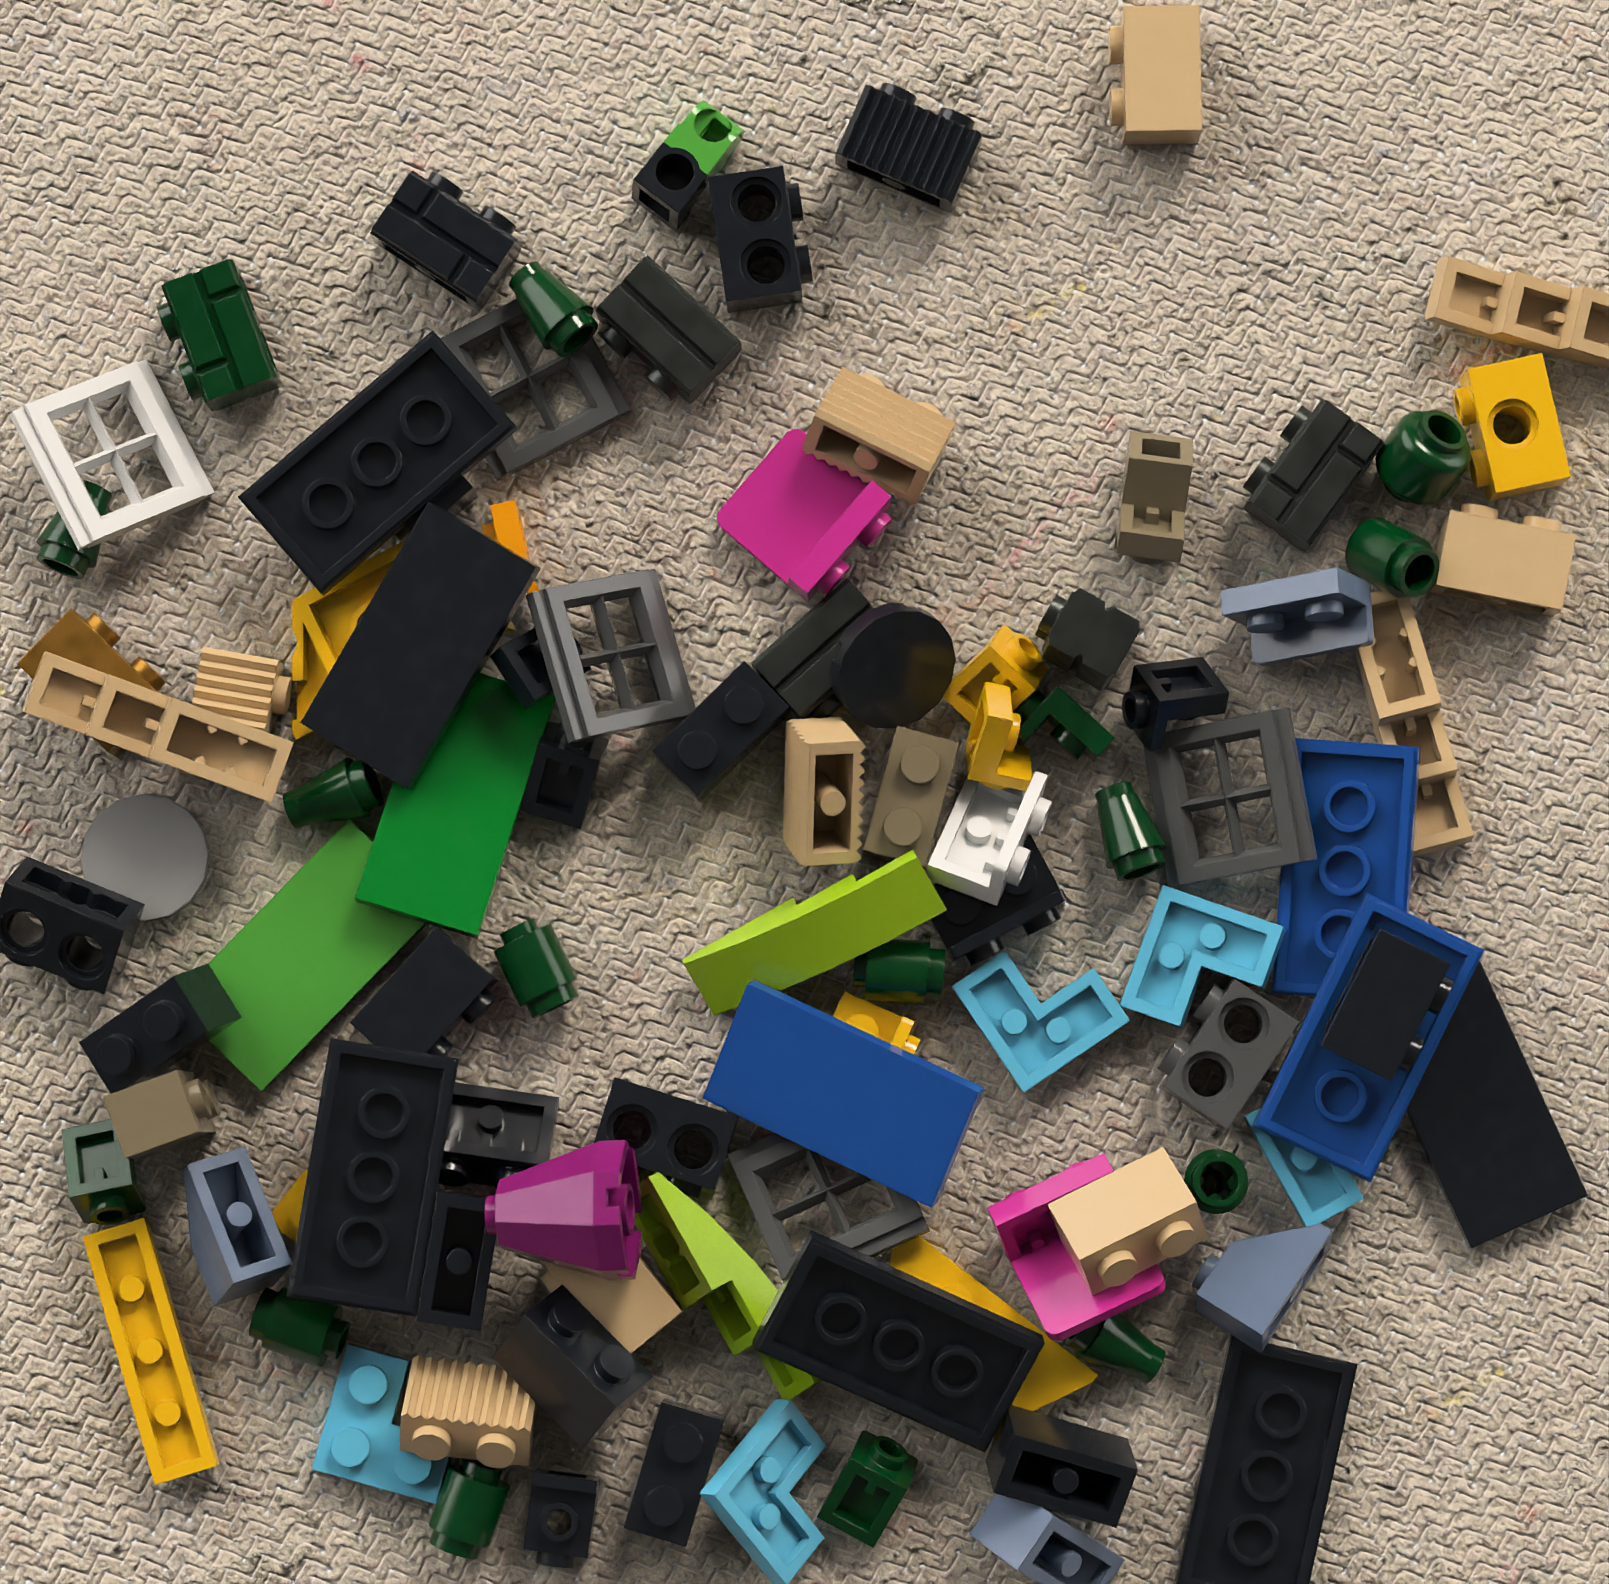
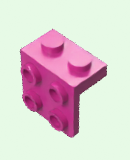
M792 429L783 436L722 506L717 514V522L723 531L808 603L818 590L827 596L839 584L851 568L844 561L860 542L869 548L888 527L892 518L886 512L891 508V496L873 480L866 485L857 476L851 477L848 470L839 471L836 465L828 466L825 459L817 460L814 454L806 455L802 446L807 434L800 429Z
M1104 1153L1085 1162L1072 1164L1062 1173L1028 1189L1017 1190L1009 1194L1004 1200L987 1207L1003 1250L1047 1336L1054 1341L1064 1340L1161 1294L1166 1286L1163 1274L1159 1266L1155 1264L1135 1274L1125 1284L1109 1287L1092 1296L1060 1240L1048 1204L1113 1172L1114 1170Z

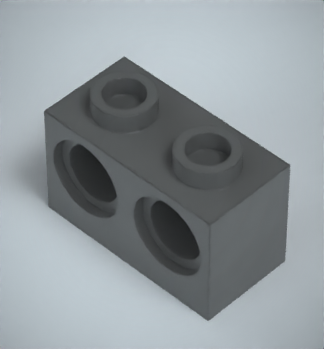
M1236 979L1229 981L1224 990L1213 984L1193 1016L1202 1021L1201 1025L1188 1043L1178 1037L1157 1068L1166 1074L1159 1088L1222 1130L1229 1129L1299 1024L1297 1020ZM1235 1006L1250 1009L1257 1018V1033L1248 1043L1235 1042L1225 1031V1016ZM1200 1059L1214 1062L1222 1072V1085L1210 1097H1204L1195 1093L1188 1081L1191 1066Z

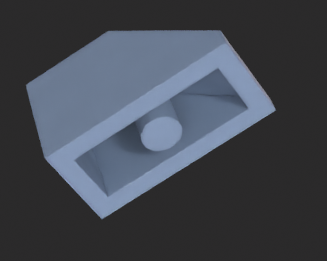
M244 1146L187 1164L183 1171L191 1249L214 1306L262 1291L265 1288L273 1287L292 1265V1261L246 1147Z
M1322 1224L1231 1241L1220 1258L1211 1254L1196 1274L1192 1283V1287L1198 1290L1196 1293L1195 1312L1261 1353L1329 1252L1332 1230Z
M996 1494L988 1503L982 1516L969 1534L1017 1571L1039 1584H1110L1125 1561L1121 1556L1052 1509Z

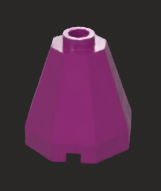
M626 1140L598 1141L500 1179L495 1195L487 1196L485 1201V1225L488 1235H497L498 1244L507 1251L606 1280L635 1279L642 1248L641 1230H634L635 1214L641 1213V1190L635 1150L632 1147H628L629 1143Z

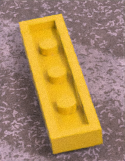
M148 1217L82 1236L154 1484L157 1485L220 1465Z

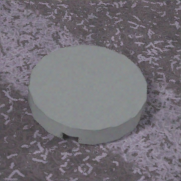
M139 794L118 799L98 813L85 833L80 860L85 880L145 904L140 920L147 922L173 917L193 903L207 881L210 856L206 833L190 811L169 798Z

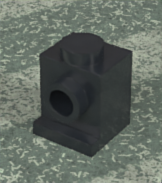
M537 1468L533 1472L523 1549L537 1551V1564L560 1568H574L575 1557H589L600 1476ZM562 1509L570 1514L572 1526L569 1531L556 1533L551 1530L548 1525V1516L553 1510Z

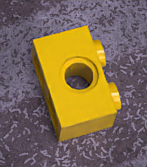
M1543 353L1467 369L1459 379L1461 388L1453 390V401L1458 422L1462 426L1469 425L1475 449L1470 450L1471 459L1468 467L1474 487L1484 486L1487 502L1562 486L1571 477ZM1506 414L1518 419L1524 431L1522 442L1507 444L1501 441L1493 429L1494 418L1498 415Z

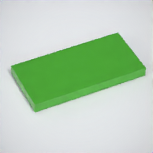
M348 820L208 963L242 1017L209 1041L261 1092H264L427 925L426 923L355 901L354 897L373 841L351 820Z

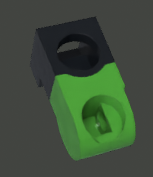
M705 100L701 101L681 124H677L635 176L631 199L677 232L691 213L692 206L709 185L708 177L715 176L724 167L738 147L745 131Z

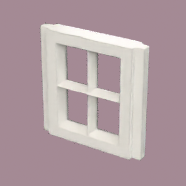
M147 359L140 362L136 361L26 404L23 408L12 411L10 414L78 551L87 547L90 548L198 504L201 500L209 498L214 494V490ZM125 393L145 435L115 446L94 404ZM83 409L104 451L73 463L52 421ZM152 446L172 488L142 500L121 457ZM110 462L131 504L100 516L79 474Z

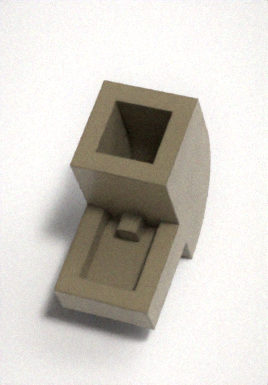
M1130 431L1114 544V549H1117L1116 554L1129 556L1136 562L1148 565L1161 564L1165 561L1181 562L1184 544L1185 509L1193 467V439Z

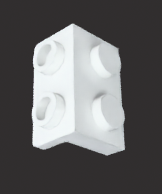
M1035 771L1027 791L1013 788L996 790L984 786L979 781L966 778L928 863L926 873L929 879L935 883L997 906L1006 884L1010 883L1018 886L1031 854V850L1023 847L1027 835L1031 834L1039 837L1046 823L1052 801L1042 798L1048 775Z

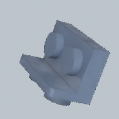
M1338 567L1220 591L1222 616L1247 627V631L1251 633L1253 661L1261 666L1370 646L1374 642L1370 583Z

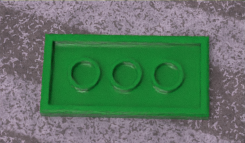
M482 673L479 674L413 789H406L393 781L354 897L356 902L475 939L479 938L520 812L537 745L550 720L556 702L554 695L524 710L505 680Z

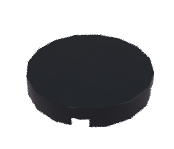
M886 603L864 612L845 629L838 641L842 647L837 654V660L832 657L830 668L834 695L856 720L874 728H897V726L903 727L920 720L939 704L952 682L956 657L951 636L931 613L921 608L907 607L903 603Z

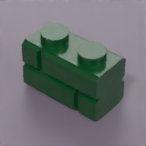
M226 259L200 269L199 272L189 273L165 282L161 286L167 303L157 306L158 314L170 342L180 338L182 340L189 361L180 364L179 369L192 400L203 397L205 404L211 411H218L283 385L240 269L233 259Z

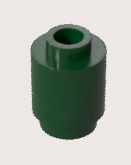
M1370 518L1360 524L1350 536L1346 547L1345 560L1349 571L1353 575L1395 597L1421 596L1433 586L1437 579L1439 559L1429 542L1384 518Z
M533 918L500 934L504 945L493 953L519 1006H527L533 1019L579 997L573 985V982L577 980L576 974L551 924L538 928Z
M892 939L855 957L852 986L865 987L864 1000L923 1006H925V999L941 1001L946 950L930 948V942Z
M285 1286L280 1291L270 1288L264 1289L252 1315L249 1328L250 1337L262 1340V1347L318 1367H322L328 1357L339 1358L350 1329V1322L342 1320L343 1307L341 1305L287 1297L288 1287Z
M466 1459L463 1466H449L429 1522V1526L434 1529L429 1541L433 1546L447 1553L467 1559H478L482 1547L490 1546L510 1490V1486L500 1480L502 1469L485 1466L479 1460Z

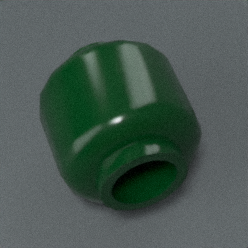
M1430 410L1412 411L1403 416L1383 441L1384 445L1375 457L1377 472L1386 490L1394 498L1417 505H1431L1446 497L1466 471L1471 454L1466 432L1462 425L1447 413Z

